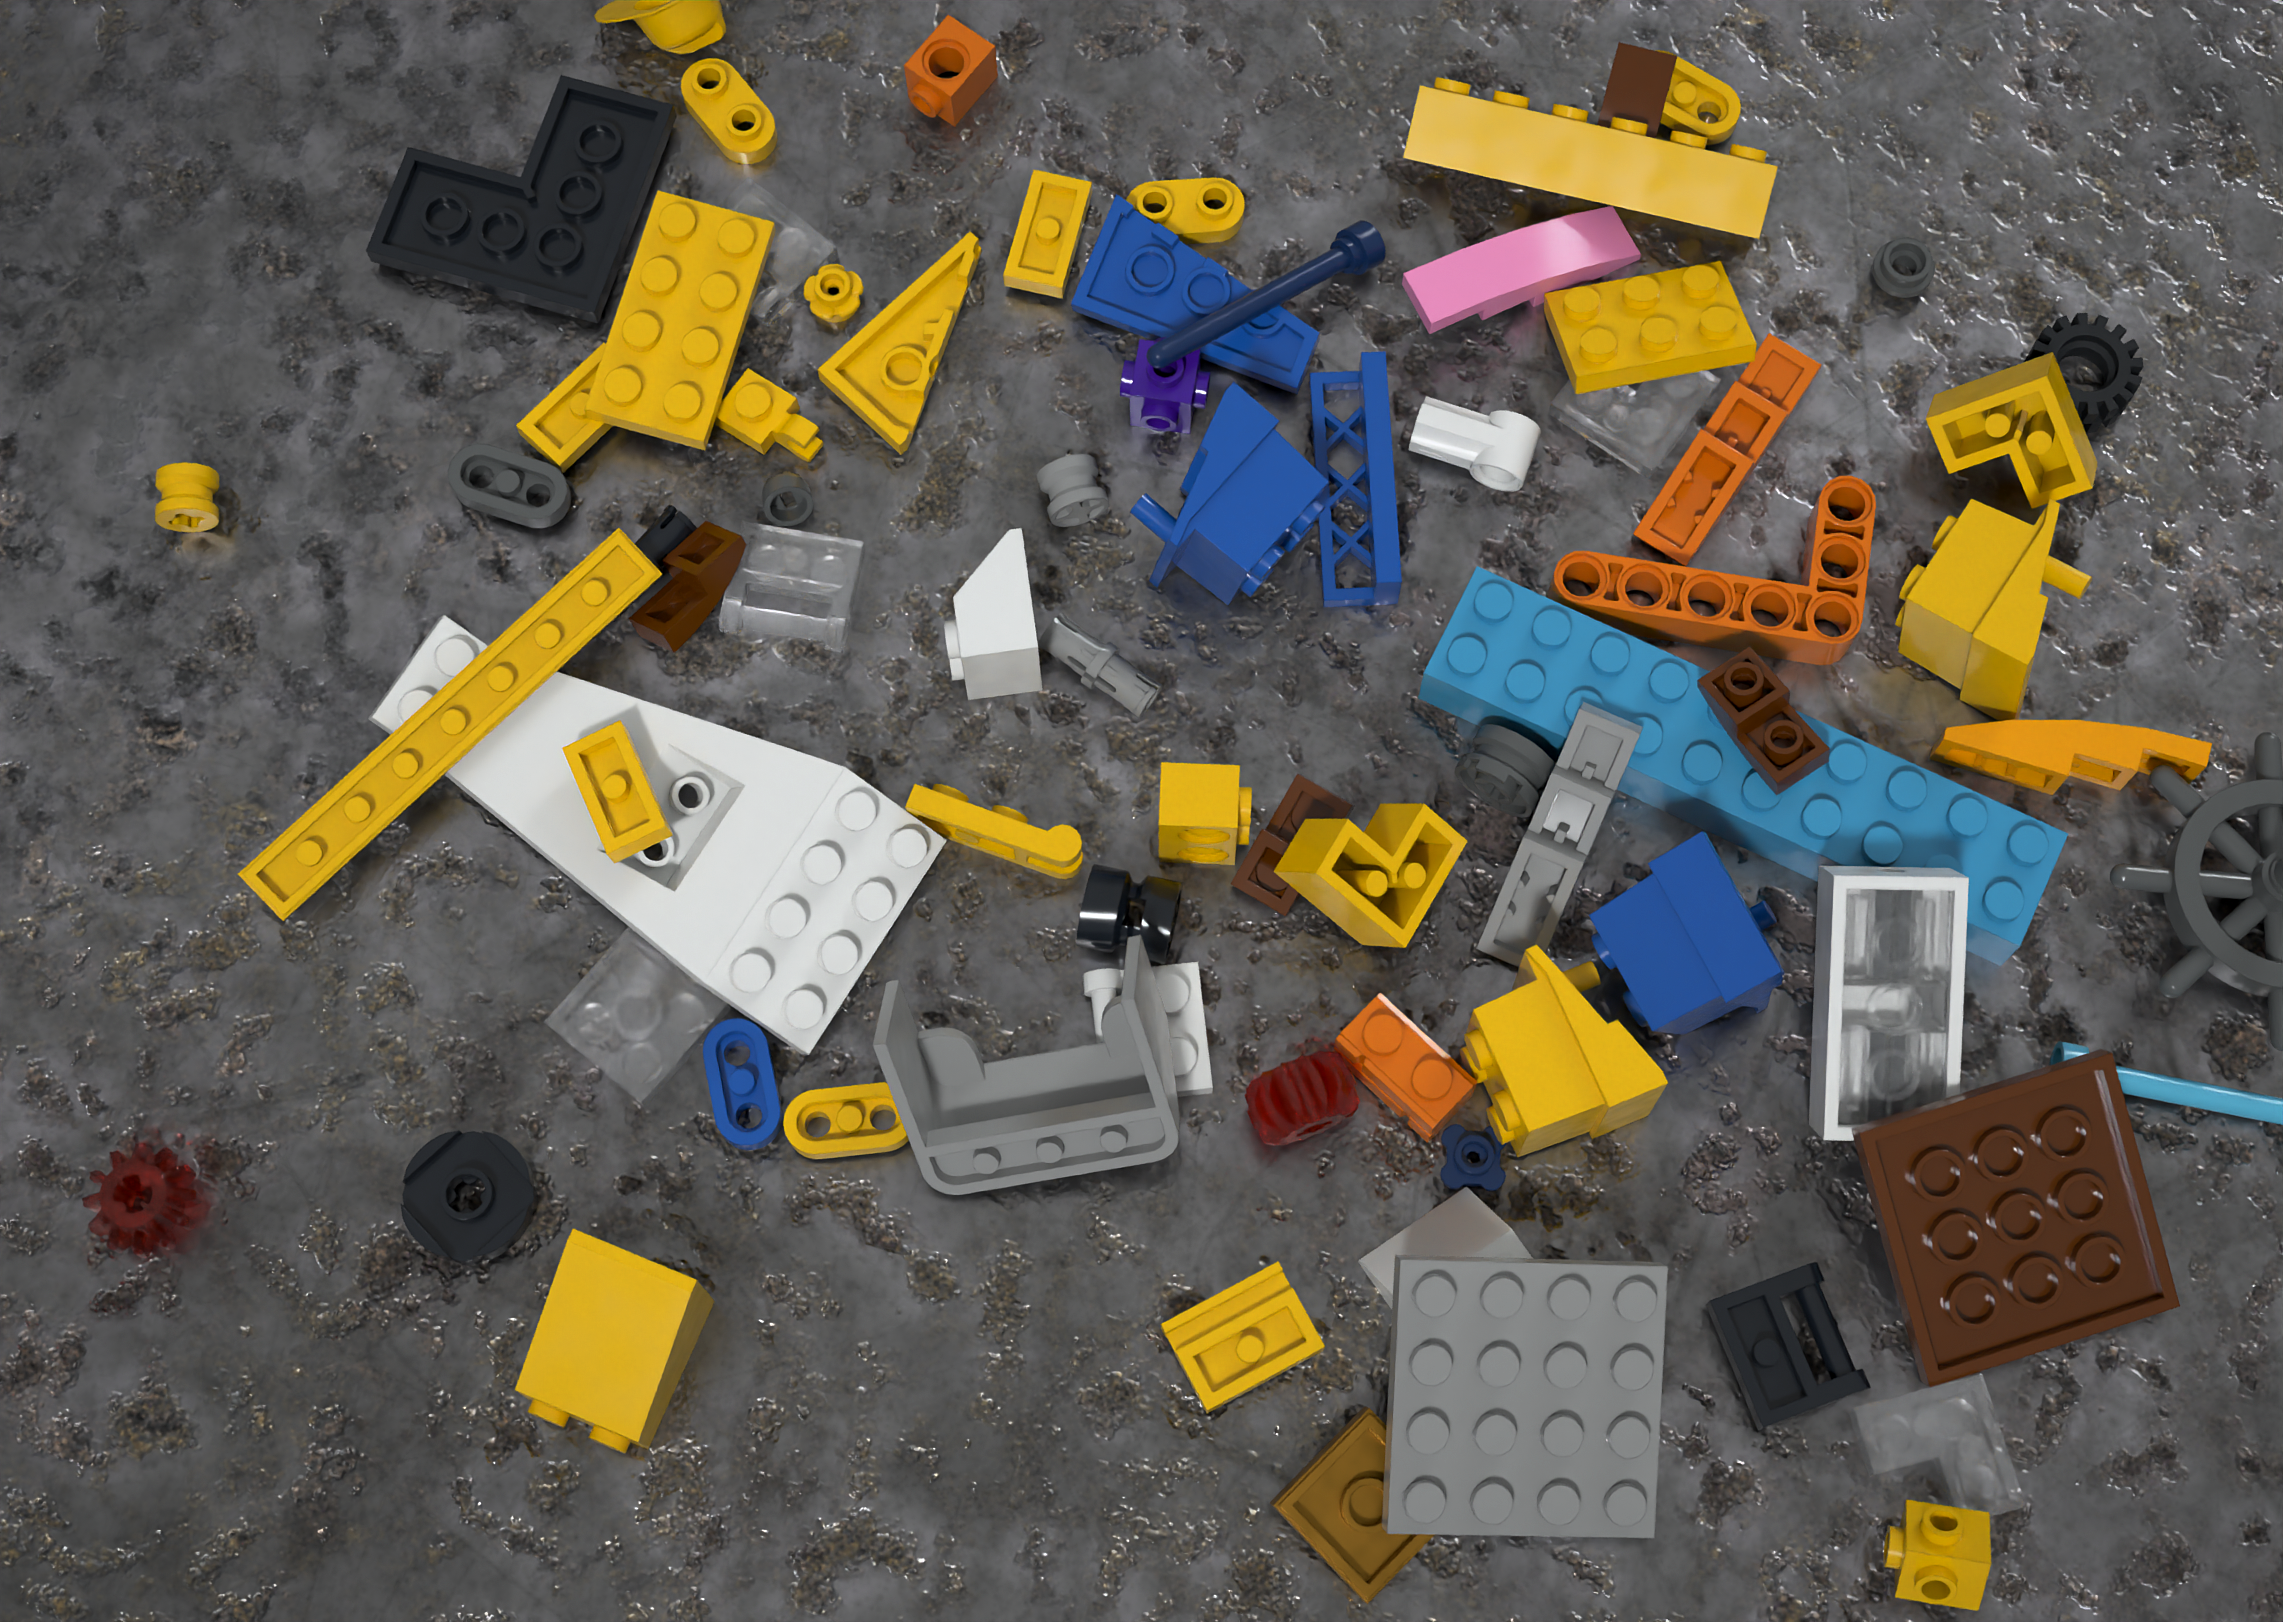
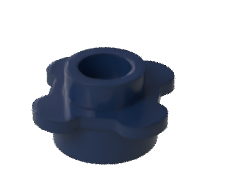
M1453 1124L1444 1130L1441 1136V1143L1446 1148L1445 1165L1440 1171V1178L1444 1185L1450 1189H1459L1462 1186L1467 1188L1482 1186L1486 1191L1499 1189L1506 1178L1505 1171L1500 1167L1501 1150L1504 1149L1506 1143L1500 1144L1492 1126H1488L1483 1131L1465 1130L1459 1124ZM1476 1152L1480 1160L1474 1164L1470 1163L1467 1159L1468 1153Z

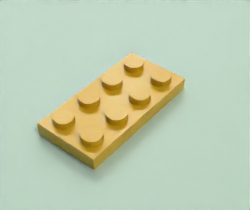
M657 190L584 408L586 418L706 450L776 233L775 222Z

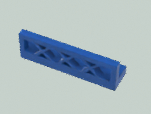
M1386 351L1361 352L1359 371L1310 373L1309 376L1314 468L1338 488L1330 497L1328 483L1318 499L1325 506V509L1318 517L1323 607L1398 604L1402 584ZM1358 390L1359 408L1343 423L1324 407L1323 391ZM1359 423H1361V437L1352 431ZM1325 425L1335 432L1327 441ZM1343 439L1363 455V464L1348 480L1328 464L1327 455ZM1363 479L1365 483V494L1361 492L1358 488H1356V486ZM1346 496L1367 512V521L1352 537L1331 521V512ZM1367 535L1369 552L1360 545ZM1333 538L1342 545L1335 554L1333 552ZM1352 553L1370 569L1372 587L1336 589L1335 569Z

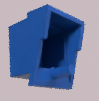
M1235 382L1225 390L1179 489L1187 497L1177 519L1147 493L1130 510L1133 516L1165 542L1149 579L1155 587L1158 588L1161 582L1178 566L1227 605L1241 591L1252 597L1275 570L1273 567L1284 555L1285 551L1280 547L1282 546L1291 553L1314 526L1313 522L1325 509V506L1318 499L1329 483L1316 468L1275 430L1279 420Z
M1704 831L1649 862L1648 865L1653 872L1651 875L1589 915L1597 930V933L1591 936V940L1598 955L1609 969L1618 968L1629 990L1623 992L1627 1008L1641 1027L1649 1024L1653 1032L1685 1035L1740 1006L1753 1007L1755 1012L1759 1013L1768 1007L1772 989L1782 984L1784 970L1762 933L1764 929L1777 923L1773 911L1764 900L1751 908L1747 907Z

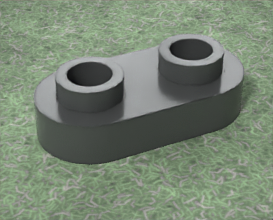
M478 443L466 446L457 452L448 467V480L456 497L469 508L531 528L553 526L564 518L570 508L571 493L563 474L551 464L489 444ZM484 475L493 477L491 484L487 487H474V483L479 477ZM541 493L550 495V499L545 505L538 507L531 505V501L536 495Z

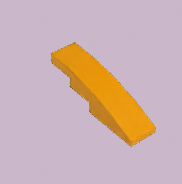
M2005 720L1946 727L1932 747L1929 759L2053 795L2069 776L2120 791L2137 772L2150 775L2151 771L2158 765L2172 767L2190 784L2207 767L2212 743L2144 727L2093 721Z

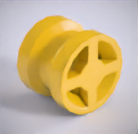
M186 462L172 463L157 469L155 486L162 493L161 501L155 507V522L159 526L168 530L190 533L210 530L218 525L219 509L213 503V494L219 489V474L216 470L209 466Z

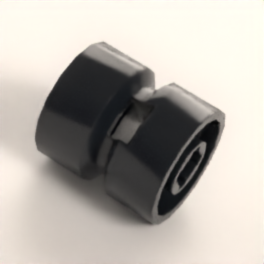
M1094 864L1083 898L1076 945L1112 953L1119 945L1126 946L1127 948L1128 937L1141 935L1149 961L1166 964L1177 922L1183 882L1148 875L1140 883L1133 882L1129 871ZM1131 902L1145 906L1141 928L1126 926Z

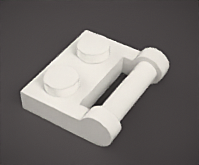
M1198 962L1153 966L1151 968L1168 1019L1177 1097L1210 1094L1213 1092ZM1111 968L1088 971L1082 976L1084 995L1091 997L1096 1043L1105 1042L1101 1031L1103 1010L1112 999L1121 995L1124 970Z

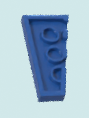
M1116 194L1071 301V306L1075 312L1155 341L1158 338L1171 336L1256 289L1252 290L1228 273L1226 268L1210 257L1206 259L1181 242L1179 236L1160 223L1155 224L1136 211L1131 203ZM1279 305L1201 347L1200 358L1298 395L1320 341V333Z

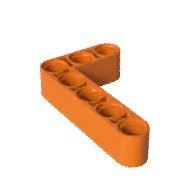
M1838 476L1831 479L1822 488L1808 519L1800 585L1591 551H1573L1566 554L1557 563L1547 598L1629 635L1734 652H1742L1750 646L1759 656L1815 665H1830L1839 661L1847 653L1862 624L1876 510L1875 495L1867 483L1854 476ZM1841 506L1852 513L1855 520H1840L1831 513L1828 507ZM1830 562L1838 564L1846 571L1848 577L1834 578L1824 571L1821 564ZM1570 580L1585 582L1591 588L1593 594L1588 596L1573 595L1565 588L1563 583ZM1631 590L1647 592L1653 598L1655 604L1642 607L1636 605L1629 600L1626 592ZM1693 600L1706 601L1714 607L1717 614L1709 617L1698 615L1691 609L1688 602ZM1754 610L1768 611L1776 617L1779 625L1775 627L1761 625L1754 619L1751 612ZM1827 620L1834 623L1840 630L1841 636L1829 637L1822 634L1817 629L1814 621Z

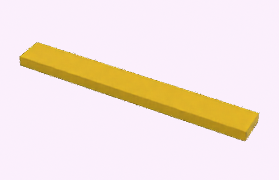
M618 528L241 870L238 875L282 921H285L662 576V573L627 535Z

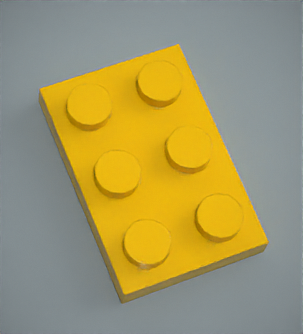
M1721 261L1544 293V313L1575 394L1755 361L1756 340Z

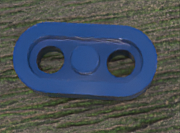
M740 1018L722 1021L710 1030L703 1044V1059L715 1122L720 1133L729 1144L742 1150H757L765 1147L776 1138L783 1122V1112L770 1046L763 1031L753 1022ZM739 1046L748 1048L750 1056L744 1064L734 1066L727 1062L728 1054L733 1048ZM749 1108L760 1110L762 1118L757 1126L744 1128L739 1125V1118L743 1111Z

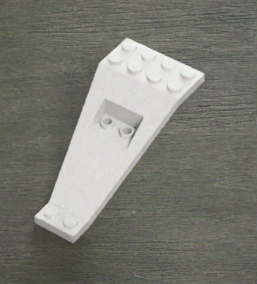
M441 616L368 719L391 735L485 650L488 645L447 616ZM556 672L445 774L452 782L697 983L799 1053L806 1055L810 1054L947 841L844 766L560 672ZM621 720L630 734L673 836L660 842L662 852L657 860L652 861L648 859L642 850L615 864L606 854L563 752V747ZM684 784L692 786L697 794L696 803L691 808L683 806L679 801V790Z

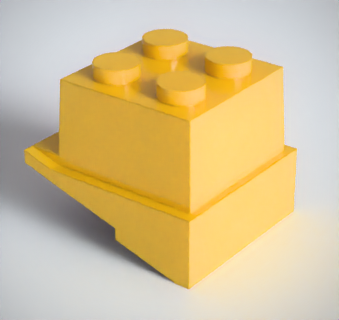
M1971 499L1959 518L1949 515L1945 519L1932 543V549L1937 552L1926 568L1917 564L1912 569L1899 595V598L1904 600L1905 603L1895 622L1896 626L1902 628L1898 652L1961 689L1959 700L1999 721L2018 720L2048 602V597L2040 594L2042 581L2081 599L2092 580L2091 576L2049 555L2060 503L2049 499L2048 505L2035 525H2031Z
M1538 945L1525 949L1512 987L1514 991L1473 1009L1467 1031L1464 1034L1466 1046L1459 1049L1467 1073L1478 1082L1477 1084L1484 1083L1492 1100L1493 1106L1486 1108V1112L1498 1141L1501 1145L1511 1142L1517 1158L1587 1132L1594 1139L1647 1117L1668 1084L1661 1068L1618 1020L1607 1024L1582 996L1581 992L1601 985L1599 974L1593 962L1588 961L1561 972Z

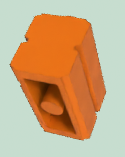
M1381 993L1335 1039L1332 1055L1399 1117L1407 1116L1409 1118L1407 1124L1427 1143L1467 1103L1478 1083Z

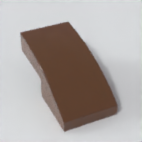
M1619 42L1597 125L1610 128L1613 117L1647 124L1646 137L1656 139L1677 56Z
M705 521L671 551L662 562L673 579L628 618L639 636L675 653L706 620L730 584L747 545L742 536Z
M1297 774L1266 829H1261L1233 878L1231 885L1278 913L1287 916L1301 894L1274 873V870L1305 819H1348L1355 805L1302 774Z

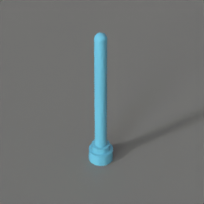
M2059 1041L2053 1049L2049 1065L2087 1054L2089 1049L2087 1046ZM2116 1066L2123 1094L2283 1125V1098Z

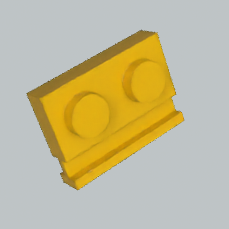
M1278 1261L1161 1324V1330L1165 1337H1167L1206 1414L1325 1349L1324 1343L1296 1292L1290 1286Z

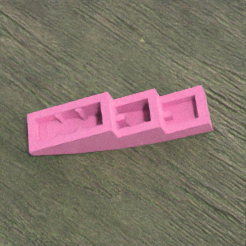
M1608 206L1562 216L1517 229L1460 249L1403 273L1402 286L1427 331L1431 334L1478 313L1481 320H1484L1527 300L1535 307L1544 303V293L1580 287L1638 261L1641 253L1614 207Z

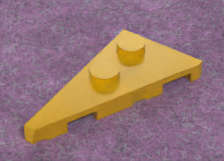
M972 232L967 233L817 369L819 379L900 455L908 450L982 253L979 239Z

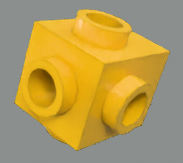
M1906 1499L1900 1526L1888 1525L1884 1542L1883 1566L1895 1569V1598L1979 1611L1991 1567L1990 1513Z

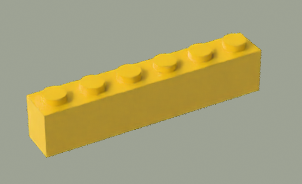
M1439 77L1435 78L1433 88L1421 85L1419 87L1403 158L1752 238H1760L1778 166L1765 163L1767 151L1731 144L1729 155L1705 150L1708 139L1705 137L1672 130L1668 142L1646 137L1647 124L1613 117L1610 128L1586 123L1589 111L1553 104L1551 115L1527 110L1530 100L1528 97L1495 90L1491 102L1469 97L1470 84Z

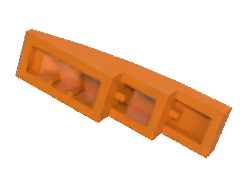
M1768 333L1756 352L1755 361L1748 364L1738 381H1734L1703 430L1700 429L1633 535L1680 565L1687 567L1821 370L1822 364Z

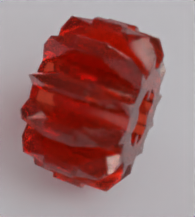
M1317 1051L1308 1056L1301 1055L1295 1060L1281 1063L1272 1070L1262 1072L1259 1078L1249 1083L1245 1089V1098L1249 1108L1247 1112L1254 1129L1258 1130L1264 1144L1276 1146L1279 1144L1287 1145L1297 1140L1303 1141L1310 1136L1323 1133L1333 1126L1340 1125L1344 1119L1354 1115L1360 1103L1355 1089L1357 1083L1350 1067H1346L1340 1053Z
M136 1143L130 1160L119 1151L109 1152V1162L113 1170L108 1175L99 1170L89 1172L90 1179L99 1185L101 1189L100 1192L89 1194L82 1198L85 1208L98 1212L88 1224L91 1232L97 1236L108 1235L107 1247L111 1250L122 1253L131 1246L133 1254L140 1258L150 1256L155 1241L166 1250L176 1249V1238L172 1230L176 1226L189 1231L194 1229L195 1221L184 1214L185 1208L195 1207L203 1202L202 1195L199 1192L187 1188L196 1178L194 1169L187 1164L177 1166L178 1154L166 1147L154 1155L150 1146L145 1143ZM148 1189L153 1193L152 1199L149 1204L142 1201L140 1204L144 1209L138 1212L133 1209L134 1200L137 1196L144 1199L145 1196L142 1194V1191Z

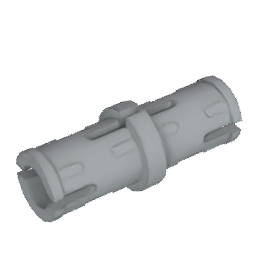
M1063 613L1054 618L1039 640L1038 646L1057 657L1082 676V684L1089 689L1097 687L1104 693L1109 694L1138 718H1141L1149 710L1163 688L1161 683L1142 673L1119 655L1120 648L1111 642L1103 644L1082 630Z

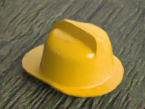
M614 0L599 9L594 15L595 20L600 23L633 19L654 45L661 50L677 54L695 52L720 40L726 33V24L719 0Z

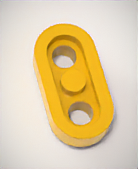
M1656 50V51H1659V52H1663V53L1675 55V54L1670 53V52H1667V51ZM1677 56L1660 123L1674 131L1708 138L1706 145H1714L1725 141L1734 132L1740 116L1741 104L1738 95L1726 83ZM1710 112L1716 116L1717 121L1705 123L1699 119L1698 114Z
M707 58L692 64L685 71L681 80V92L689 113L730 160L739 164H754L766 159L773 152L777 143V130L770 110L735 68L726 61ZM709 81L720 82L716 87L712 89H705L701 87L704 83ZM742 122L754 123V126L749 130L740 131L736 129L737 125Z
M1212 177L1145 182L1135 187L1126 199V201L1134 206L1136 211L1155 224L1160 223L1179 236V240L1184 244L1226 241L1238 233L1244 221V197L1235 184L1223 178ZM1209 200H1220L1225 205L1220 209L1214 210L1206 207L1205 203ZM1152 203H1158L1164 206L1165 209L1159 213H1150L1145 210V207Z
M885 1082L809 1090L795 1097L788 1105L784 1114L783 1126L790 1144L799 1154L811 1159L889 1152L902 1147L909 1141L888 1084ZM889 1110L896 1115L895 1123L891 1128L878 1130L873 1127L872 1119L879 1111ZM824 1117L831 1122L827 1134L822 1137H813L807 1133L808 1124L814 1118Z

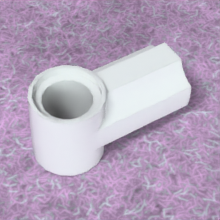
M1426 396L1415 422L1409 450L1469 469L1472 477L1487 487L1500 491L1514 492L1520 490L1523 486L1541 435V429L1536 422L1519 413L1497 410L1487 416Z

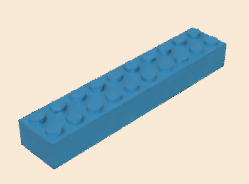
M1478 566L1476 567L1424 671L1418 699L1479 727L1492 724L1512 730L1532 741L1555 762L1559 759L1583 702L1643 727L1617 790L1818 882L1819 866L1951 868L1969 878L1966 950L2002 966L2021 946L2068 833L1799 711L1796 712L1830 748L1829 762L1776 796L1732 741L1698 689L1697 680L1710 671Z

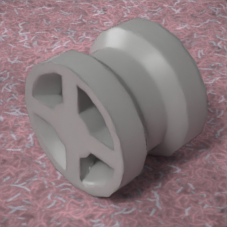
M1075 454L1065 456L1048 463L1037 473L1040 490L1048 494L1051 501L1047 511L1053 525L1069 527L1083 524L1099 517L1108 509L1109 500L1106 491L1098 487L1095 480L1098 475V467L1095 458L1091 455Z

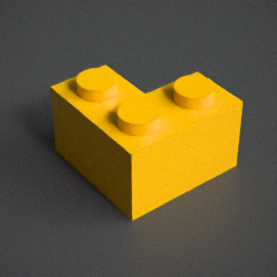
M2053 352L1933 396L1926 421L1948 474L2009 454L2031 509L2048 504L2049 499L2057 501L2093 488L2098 462Z
M1385 803L1379 805L1364 832L1349 819H1305L1275 868L1274 873L1361 945L1406 948L1468 841L1424 803Z

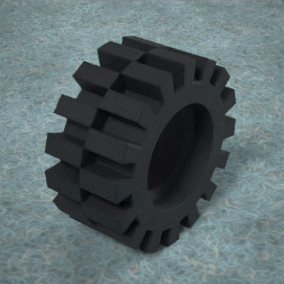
M2077 313L2071 324L2066 315L2058 318L2052 328L2048 325L2034 343L2025 362L2053 352L2058 366L2064 358L2077 356L2091 361L2100 369L2103 374V385L2095 391L2079 390L2065 381L2080 420L2084 424L2085 432L2088 434L2096 432L2102 423L2105 428L2116 420L2119 414H2122L2141 384L2143 377L2138 375L2144 366L2143 357L2133 358L2139 349L2135 339L2125 344L2121 341L2127 331L2124 327L2118 324L2110 332L2105 329L2109 318L2098 315L2091 325L2088 324V313Z

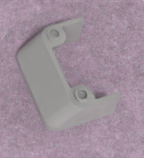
M1141 935L1128 937L1122 993L1120 996L1112 999L1103 1010L1101 1031L1105 1042L983 1063L975 1042L962 1031L953 1028H935L918 1031L900 981L886 982L873 1048L921 1173L931 1187L945 1194L964 1195L1160 1161L1172 1154L1178 1144L1180 1115L1168 1019Z

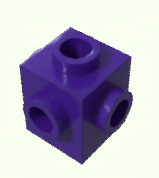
M1167 337L1158 338L1155 341L1139 339L1136 361H1124L1120 383V397L1130 398V426L1144 427L1162 432L1171 431L1191 434L1195 408H1206L1211 372L1200 371L1201 348L1164 368L1157 369L1148 363L1147 351L1152 345Z

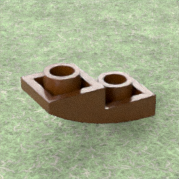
M1750 646L1697 680L1698 689L1720 724L1776 796L1829 762L1830 748L1789 704L1790 690Z

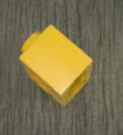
M1161 762L1158 825L1159 862L1235 865L1236 845H1249V829L1251 824L1252 787H1239L1240 765Z

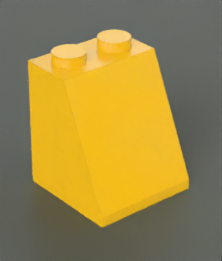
M573 1228L566 1242L515 1390L527 1399L532 1400L527 1412L564 1428L570 1416L593 1426L588 1437L589 1439L626 1454L630 1442L648 1450L715 1301L698 1280Z

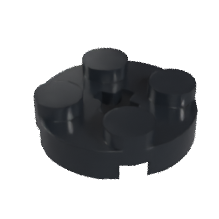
M459 1130L437 1136L414 1155L406 1168L403 1178L405 1188L402 1194L403 1205L401 1204L402 1218L410 1234L433 1255L466 1266L477 1265L484 1260L493 1259L514 1246L527 1230L531 1217L537 1210L539 1203L533 1173L525 1158L503 1137L482 1131L483 1133L475 1131L462 1133ZM463 1181L471 1187L477 1185L480 1181L484 1184L485 1190L480 1195L483 1203L474 1211L465 1208L460 1212H456L453 1208L459 1199L454 1189Z

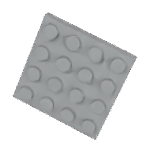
M1395 1255L1382 1528L1387 1534L1655 1538L1668 1266L1661 1262Z

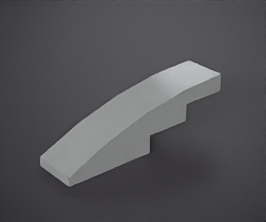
M1583 702L1556 766L1549 777L1528 830L1521 841L1476 949L1517 967L1521 964L1525 949L1538 945L1546 953L1643 730L1642 726Z

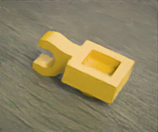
M747 368L720 403L715 424L763 455L767 453L776 441L797 457L810 463L824 445L823 441L816 437V434L820 431L819 427L797 414L800 410L797 398Z

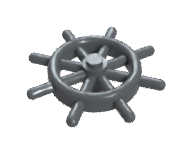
M2263 732L2256 737L2254 742L2256 780L2225 788L2206 801L2172 767L2168 765L2156 766L2150 774L2152 785L2186 820L2179 827L2168 847L2163 867L2118 864L2110 872V881L2119 889L2163 893L2171 925L2179 940L2188 951L2185 956L2161 977L2159 989L2164 996L2168 998L2181 996L2208 971L2219 980L2236 989L2253 995L2268 997L2270 1042L2275 1049L2283 1051L2282 753L2279 737L2272 732ZM2258 815L2260 854L2226 821L2241 816ZM2207 841L2240 873L2200 870L2202 854ZM2204 896L2238 899L2239 905L2218 924L2212 916ZM2258 923L2264 924L2266 959L2247 951L2237 944Z

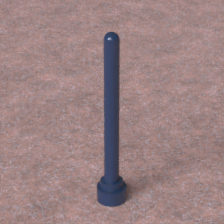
M1364 220L1344 228L1337 233L1329 251L1152 345L1146 355L1148 363L1157 369L1164 368L1340 272L1361 275L1383 263L1386 255L1385 244L1380 233L1371 223Z

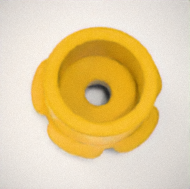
M824 265L820 267L816 276H810L805 282L804 298L810 301L812 313L822 320L831 323L843 322L851 318L859 308V295L864 291L863 283L857 273L845 271L842 265ZM836 287L839 289V293L832 296L828 294V290Z

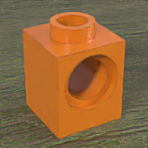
M948 14L904 64L910 101L926 116L934 118L938 115L955 127L998 77L995 46ZM948 71L958 73L957 76L949 79L937 77L939 74Z

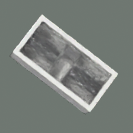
M1818 867L1809 1125L1823 1140L1854 1141L1851 1128L1960 1094L1969 878L1951 868Z

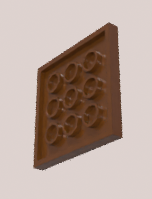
M2103 1049L2093 1051L1851 1128L1920 1380L1931 1388L2180 1307L2112 1052Z

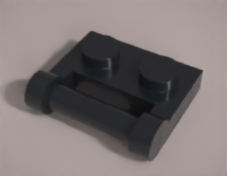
M1817 1262L1801 1266L1715 1298L1706 1304L1758 1431L1833 1402L1849 1398L1871 1388L1864 1370L1855 1369L1819 1285L1825 1279ZM1795 1294L1831 1380L1817 1385L1780 1298Z

